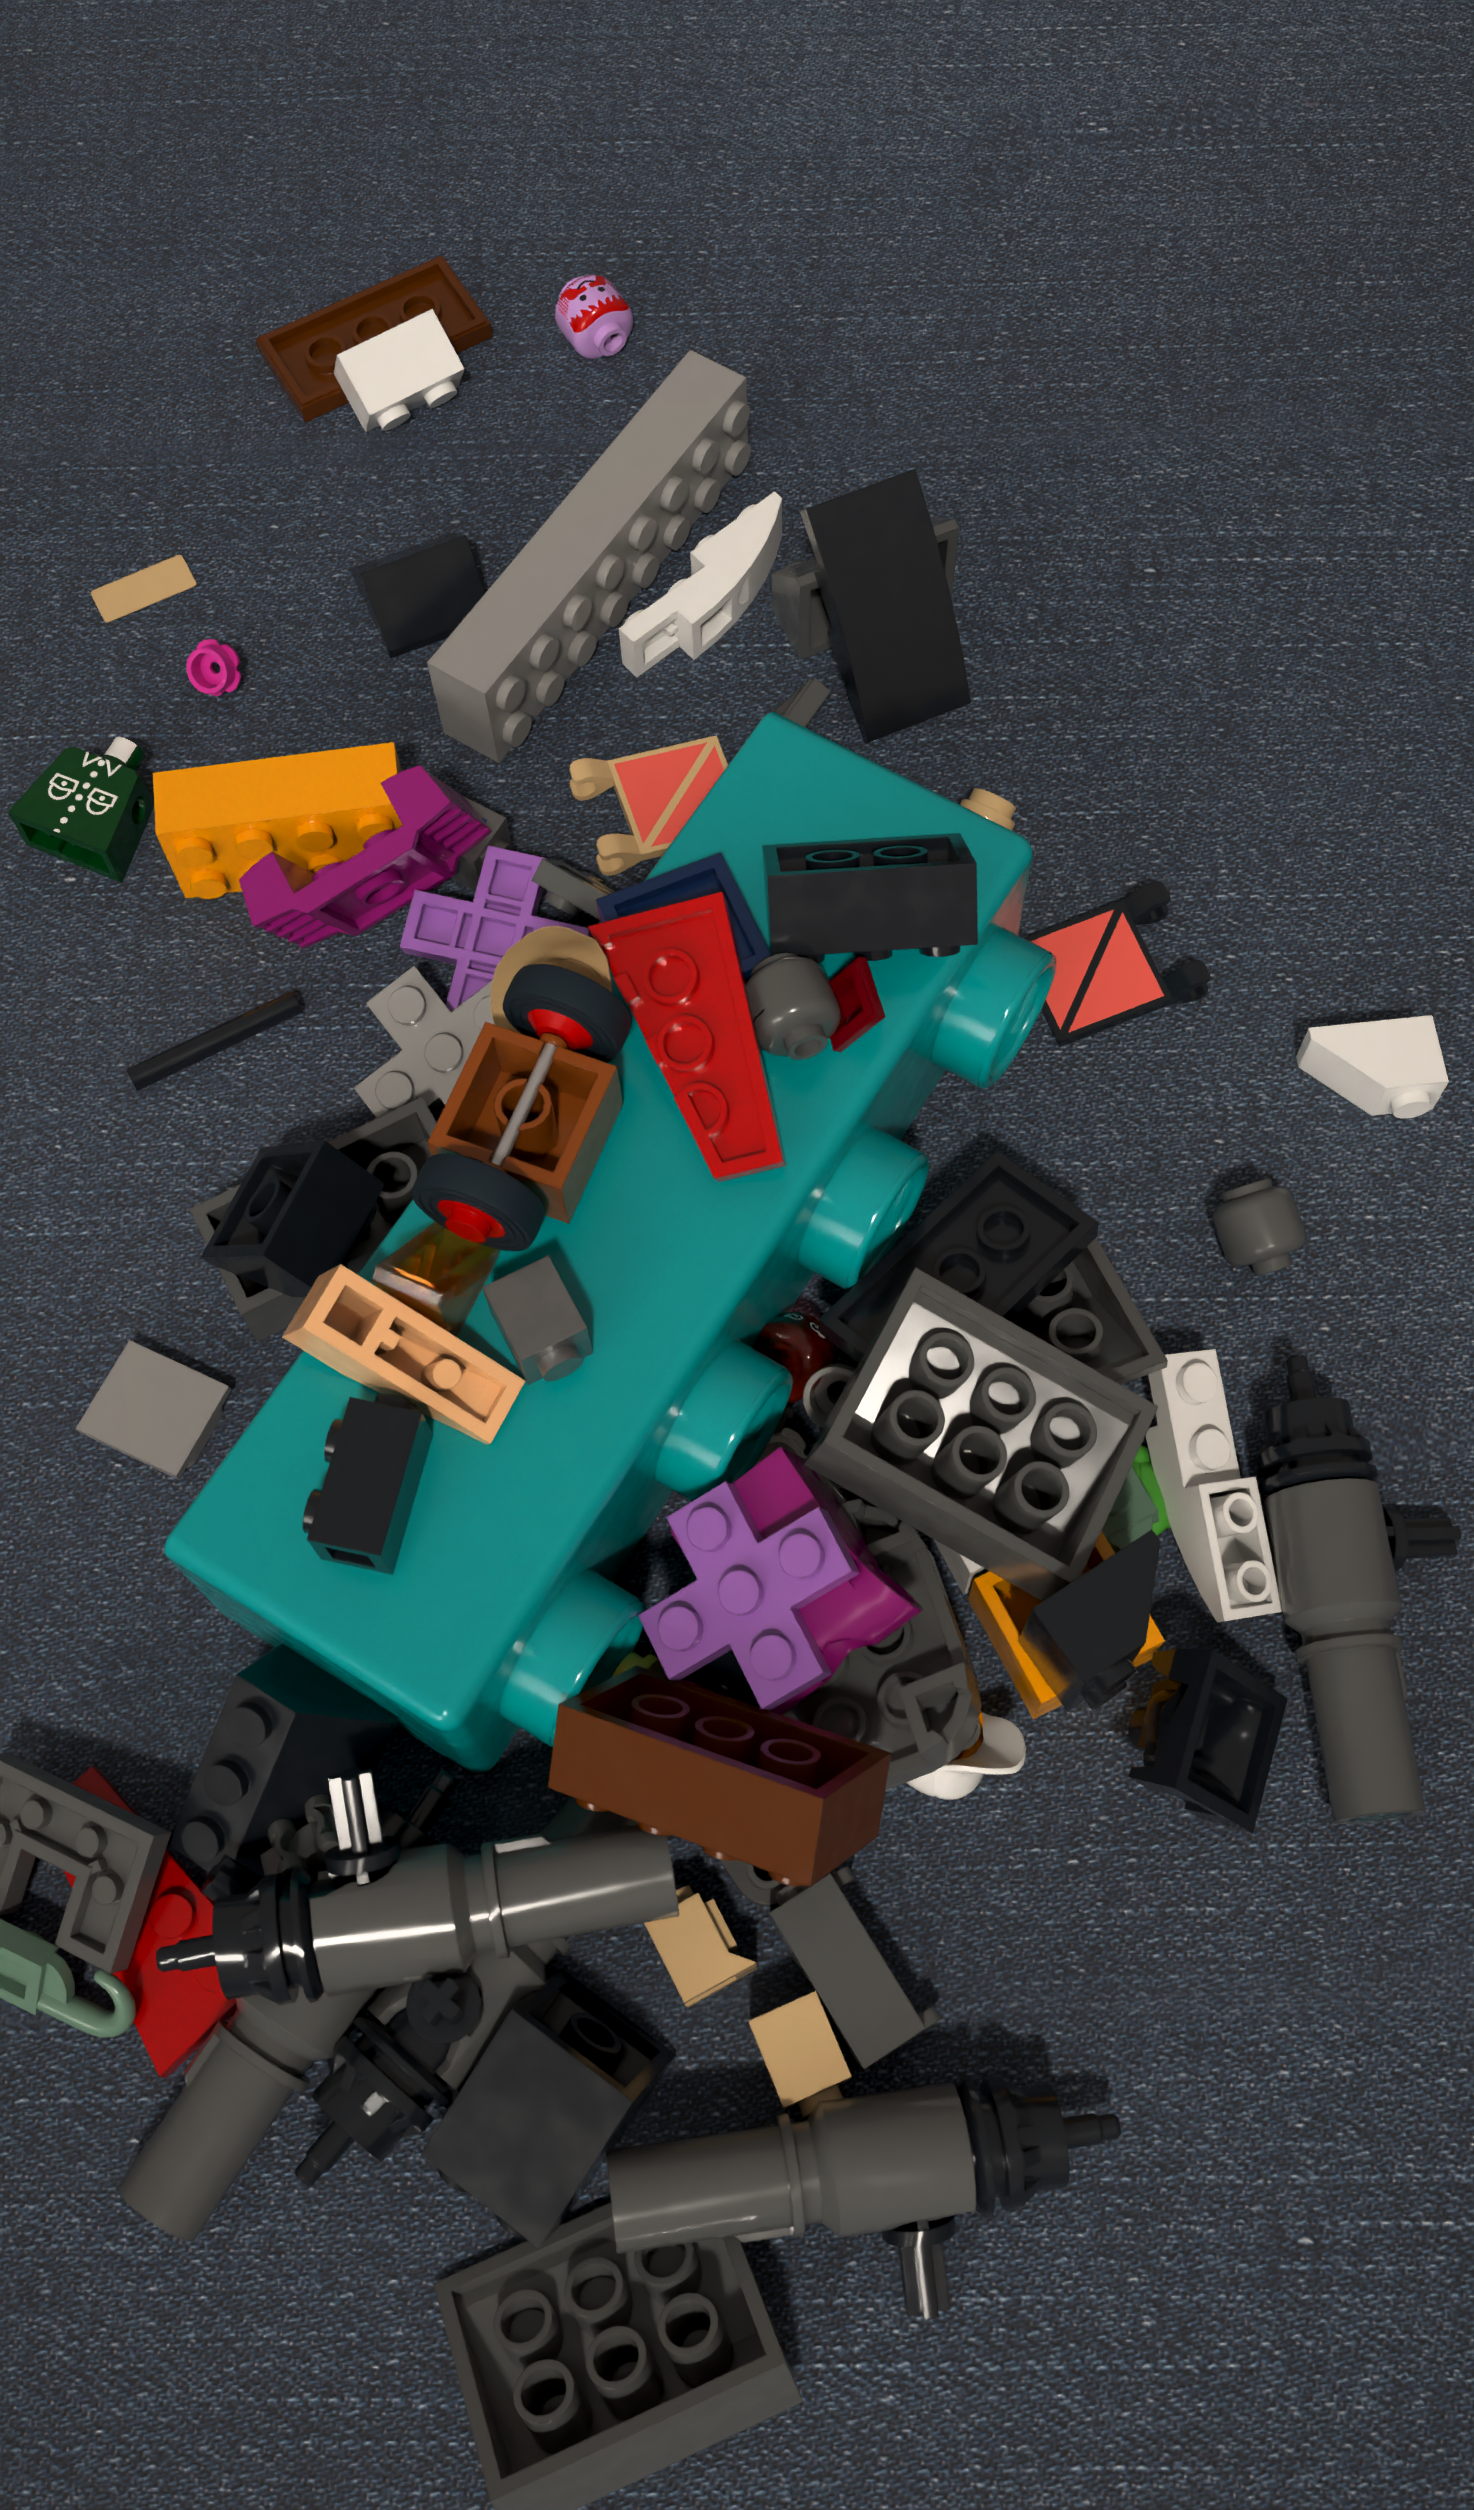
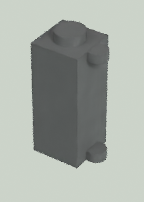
M846 1866L833 1875L830 1873L811 1887L789 1885L784 1887L774 1896L780 1906L770 1912V1921L813 1992L816 1991L825 2013L860 2071L864 2072L920 2035L923 2031L941 2020L942 2017L935 2006L930 2007L920 2015L916 2013L841 1889L855 1880L849 1867Z

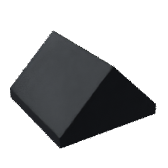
M456 532L351 569L354 581L390 658L448 638L486 593L467 537Z

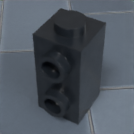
M387 1394L375 1395L373 1402L350 1397L343 1420L335 1419L332 1422L327 1434L324 1450L325 1461L330 1463L323 1488L322 1490L314 1489L311 1492L303 1516V1531L308 1533L307 1541L322 1560L393 1575L433 1437L423 1413L417 1411L418 1407L414 1403Z

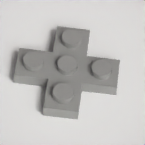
M413 966L366 1002L367 1006L402 1049V1051L354 1087L376 1118L420 1097H423L430 1112L442 1103L446 1105L485 1022L494 1024L491 1014L492 981L450 1012L417 968Z

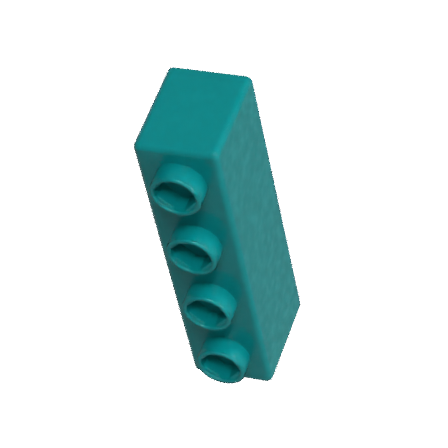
M767 713L644 881L721 852L771 954L762 845L960 833L977 863L978 945L960 946L958 954L944 957L922 955L920 948L893 950V956L888 959L867 961L885 1018L842 1052L833 1051L830 1038L826 1047L820 1053L803 1060H794L789 1056H774L760 1048L787 1166L722 1182L714 1179L674 1099L675 1097L660 1067L656 1064L645 1042V1037L630 1007L626 1004L609 968L612 994L624 1004L631 1017L629 1034L621 1051L615 1059L607 1062L617 1066L623 1105L570 1223L568 1224L544 1215L543 1223L536 1239L528 1249L523 1251H505L472 1242L454 1234L427 1216L412 1200L358 1274L371 1284L524 1379L491 1315L482 1287L549 1255L588 1329L593 1354L584 1357L582 1365L576 1371L559 1380L545 1381L542 1378L530 1385L525 1380L523 1387L491 1444L486 1445L424 1415L433 1437L393 1575L322 1560L307 1541L308 1533L303 1531V1516L307 1500L314 1489L322 1490L330 1463L325 1461L324 1450L327 1434L332 1422L335 1419L343 1420L350 1397L373 1402L375 1395L381 1393L342 1375L312 1355L302 1351L167 1537L164 1546L166 1557L224 1616L274 1648L284 1644L399 1717L396 1726L471 1773L480 1774L491 1770L519 1727L553 1748L559 1703L612 1678L619 1664L629 1653L633 1652L639 1640L643 1625L638 1615L647 1610L646 1605L640 1598L621 1588L614 1581L671 1493L674 1491L692 1502L725 1481L735 1482L755 1466L770 1441L783 1415L793 1385V1377L789 1369L762 1354L785 1319L779 1314L789 1313L814 1273L849 1291L894 1248L918 1203L929 1172L927 1155L901 1141L903 1135L945 1071L980 1089L991 1087L1007 1070L1028 1037L1050 991L1057 963L1056 956L1052 952L1018 936L1033 858L1029 841L1023 836L778 713ZM852 953L825 954V960L819 964L823 967L830 981L855 959L852 957Z

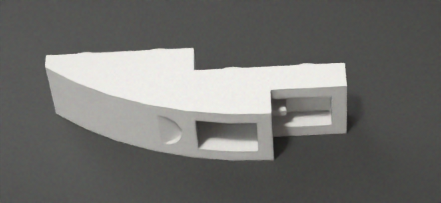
M774 491L758 504L746 507L736 520L715 535H708L703 538L696 548L690 552L692 576L688 579L677 581L667 594L645 610L634 612L624 625L618 628L622 664L634 676L639 677L678 647L695 660L715 644L737 622L753 602L775 561L782 538V497Z
M1216 1349L1165 1355L1168 1360L1167 1367L1148 1374L1153 1404L1159 1407L1155 1413L1157 1426L1150 1427L1145 1436L1153 1471L1165 1502L1167 1518L1184 1562L1200 1595L1217 1622L1282 1612L1256 1477L1241 1479Z

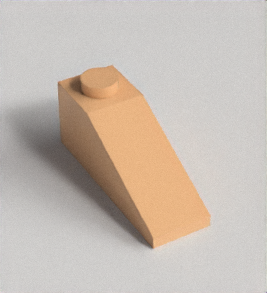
M341 1264L318 1276L282 1338L342 1375L381 1394L406 1399L418 1407L417 1411L486 1445L491 1444L525 1383L524 1379Z

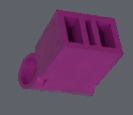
M779 1447L732 1483L736 1485L763 1540L817 1507L823 1508L828 1511L860 1574L799 1609L832 1675L772 1709V1712L780 1715L786 1713L828 1682L850 1651L868 1645H878L923 1611L921 1605L901 1585L878 1567L877 1560L821 1474L803 1465L806 1459L782 1447ZM670 1530L671 1534L679 1544L673 1530Z

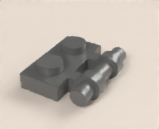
M542 859L531 880L548 890L544 899L550 904L572 915H577L579 909H582L598 918V924L602 923L598 914L596 899L615 892L604 886V881L589 872H580L561 860Z

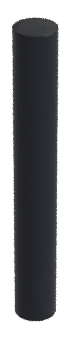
M290 991L126 1069L136 1090L139 1091L303 1013V1010L294 992Z

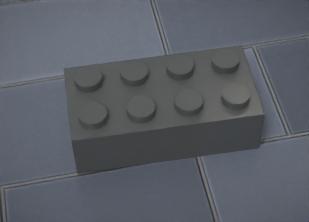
M423 1097L328 1142L385 1183L375 1202L377 1211L372 1223L363 1233L357 1236L346 1257L347 1268L357 1275L413 1200L412 1191L421 1168L428 1158L432 1156L427 1142L433 1132L436 1121ZM240 1185L189 1209L206 1245L209 1243ZM218 1267L240 1315L257 1342L287 1328L306 1298L288 1296Z

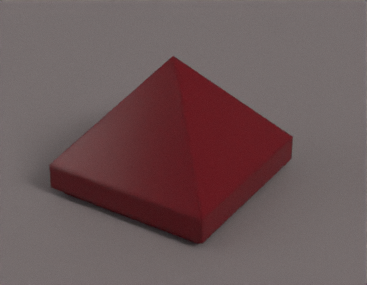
M864 957L856 958L829 981L842 1016L836 1032L830 1037L833 1051L836 1052L845 1050L885 1018L867 959Z

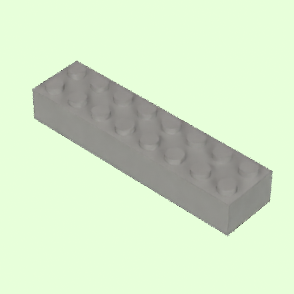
M689 350L429 659L427 665L445 734L497 763L501 762L512 747H518L524 742L529 734L532 722L544 707H550L558 700L564 683L578 666L582 667L588 663L600 638L609 627H616L622 621L628 604L641 588L646 589L652 584L658 573L659 566L669 553L682 547L695 521L703 512L708 513L712 510L725 484L733 475L738 476L745 469L751 454V446L748 444L750 406L747 404V380L745 376Z

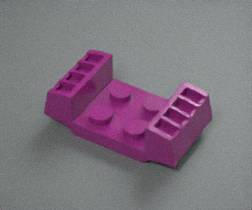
M419 765L404 770L381 782L403 824L400 828L396 830L389 829L375 834L365 842L363 851L345 862H334L326 865L315 874L274 852L267 854L254 864L239 879L251 923L254 927L263 928L267 933L272 932L279 938L283 937L290 943L298 944L303 949L338 933L357 936L411 903L414 890L428 892L453 877L456 873L459 859L492 831L462 795Z

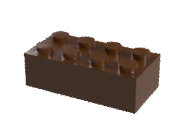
M636 1665L559 1703L548 1788L574 1797L575 1802L585 1809L599 1812L611 1811L637 1821L638 1826L645 1832L660 1836L674 1835L702 1846L703 1851L713 1858L726 1861L740 1860L769 1871L770 1877L781 1884L811 1887L878 1837L891 1752L681 1680H670L666 1675Z

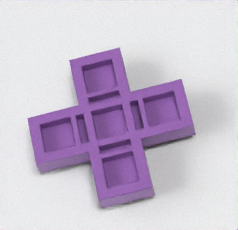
M488 845L473 902L414 890L399 947L406 954L456 965L446 1002V1007L450 1012L493 980L495 969L507 950L525 935L542 927L562 926L592 938L589 928L536 916L543 887L531 880L541 860L546 858Z
M725 1481L666 1517L697 1578L693 1583L638 1615L668 1679L680 1681L732 1650L761 1709L772 1710L832 1675L799 1609L857 1576L860 1572L827 1510L817 1507L763 1540L736 1485Z

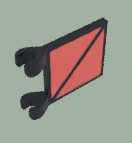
M1156 881L1147 884L1122 901L1024 938L1052 952L1056 956V973L1041 1010L1059 1047L1168 1005L1199 1000L1208 993L1207 983L1210 981V973L1206 965L1200 960L1189 962L1162 979L1136 925L1152 924L1161 921L1168 915L1167 904L1170 902V895L1162 882Z

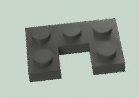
M8 1752L0 1753V1916L19 1912L35 1858L38 1857L76 1876L54 1945L109 1974L128 1969L171 1832Z

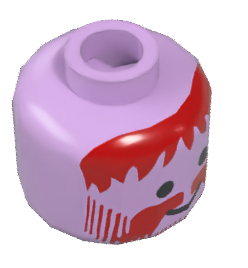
M599 275L580 276L572 279L563 287L555 308V320L560 331L574 350L584 358L594 359L616 354L623 348L632 331L634 317L630 306L615 286L605 277Z

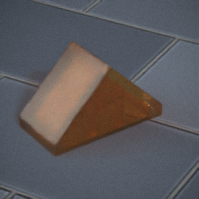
M434 1222L375 1267L372 1280L376 1287L457 1337L499 1258L500 1250L466 1240Z

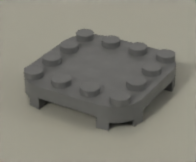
M862 1499L840 1503V1505L877 1560L878 1567L901 1585L921 1605L923 1611L878 1645H868L850 1651L828 1682L782 1715L891 1752L886 1791L936 1771L958 1757L962 1751L972 1747L980 1735L978 1719L981 1711V1700L975 1671L932 1554L915 1528L878 1507L867 1506ZM692 1568L688 1569L693 1577L686 1586L697 1580ZM753 1693L746 1703L760 1707Z

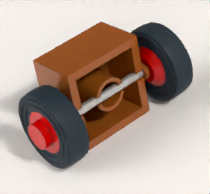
M531 964L522 967L513 977L505 994L503 1012L512 1026L520 1033L485 1022L427 1142L432 1156L428 1158L421 1168L412 1191V1197L416 1205L441 1226L466 1240L505 1251H523L528 1249L536 1239L543 1223L544 1215L568 1224L570 1223L623 1105L617 1066L607 1062L615 1059L629 1034L631 1017L628 1010L614 994L592 979L569 969L548 964Z

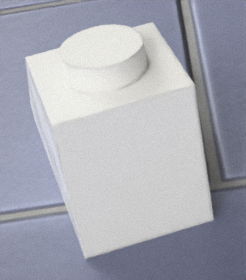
M1432 1015L1308 1028L1296 1055L1300 1069L1371 1116L1393 1114L1395 1117L1402 1119L1420 1116L1434 1108L1449 1082Z

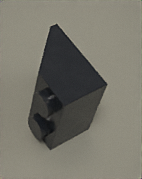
M326 1141L262 1147L201 1258L211 1265L288 1296L306 1297L319 1275L340 1264L347 1268L346 1257L357 1236L363 1233L372 1223L377 1211L375 1202L385 1183Z
M1153 1530L1142 1535L1031 1609L1018 1642L1067 1712L1083 1701L1087 1702L1091 1710L1100 1707L1126 1688L1127 1684L1125 1681L1137 1672L1132 1662L1146 1643L1161 1543Z

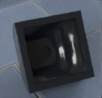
M1176 1648L1153 1653L1151 1660L1153 1666L1158 1672L1168 1677V1679L1154 1683L1147 1707L1137 1708L1130 1718L1128 1726L1129 1739L1134 1747L1144 1751V1766L1131 1767L1129 1778L1149 1789L1186 1800L1184 1809L1203 1820L1253 1833L1287 1698L1213 1649Z

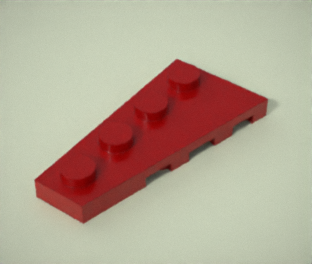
M723 892L588 926L593 938L597 941L607 958L614 980L626 1004L630 1007L645 1037V1042L656 1064L660 1067L714 1179L722 1182L787 1166L728 904Z
M91 1766L73 1783L139 1816L101 1771ZM167 1847L128 1969L112 1973L129 1988L135 1998L137 2015L134 2024L159 2077L167 2078L207 2040L219 2019L226 2021L237 2011L236 1999L227 2000L223 1994L216 1966L184 1972L179 1969L162 1972L157 1967L156 1952L160 1947L175 1945L180 1940L213 1935L214 1901L200 1893L202 1887ZM64 1871L71 1888H73L76 1876Z

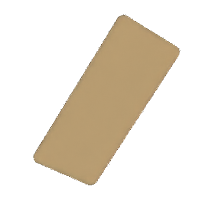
M176 555L91 591V596L103 620L108 623L193 588L197 583L183 556Z

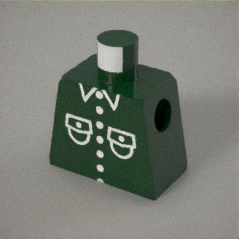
M115 737L102 757L76 747L65 749L8 812L25 844L121 883L127 874L153 811V800L142 776L136 772L144 761L145 754L135 743L123 737Z

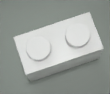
M433 309L338 354L334 368V375L365 432L381 426L383 431L391 430L409 419L411 416L410 410L425 403L430 408L446 403L457 394L456 388L459 387L464 372V367Z

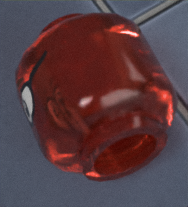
M799 1311L781 1312L768 1321L752 1347L789 1369L793 1377V1385L787 1403L798 1402L803 1399L804 1388L810 1377L822 1367L834 1364L836 1357L834 1344L820 1333L818 1320L814 1316ZM823 1376L815 1382L812 1389L813 1391L820 1384Z

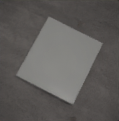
M129 1340L75 1429L89 1438L180 1480L186 1468L196 1462L224 1412L223 1405L232 1390L224 1383Z

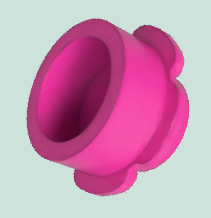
M206 639L197 645V649L188 657L186 664L188 678L192 685L200 692L212 696H221L224 691L228 693L233 692L241 681V673L238 671L240 659L236 651L228 644L220 645L216 639ZM214 662L218 663L220 666L219 673H217L214 668Z

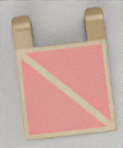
M717 735L608 761L583 758L575 760L570 764L569 772L572 779L569 786L574 798L579 801L592 799L614 786L631 835L607 834L597 840L596 847L599 854L596 857V862L603 875H616L640 861L663 855L728 766Z

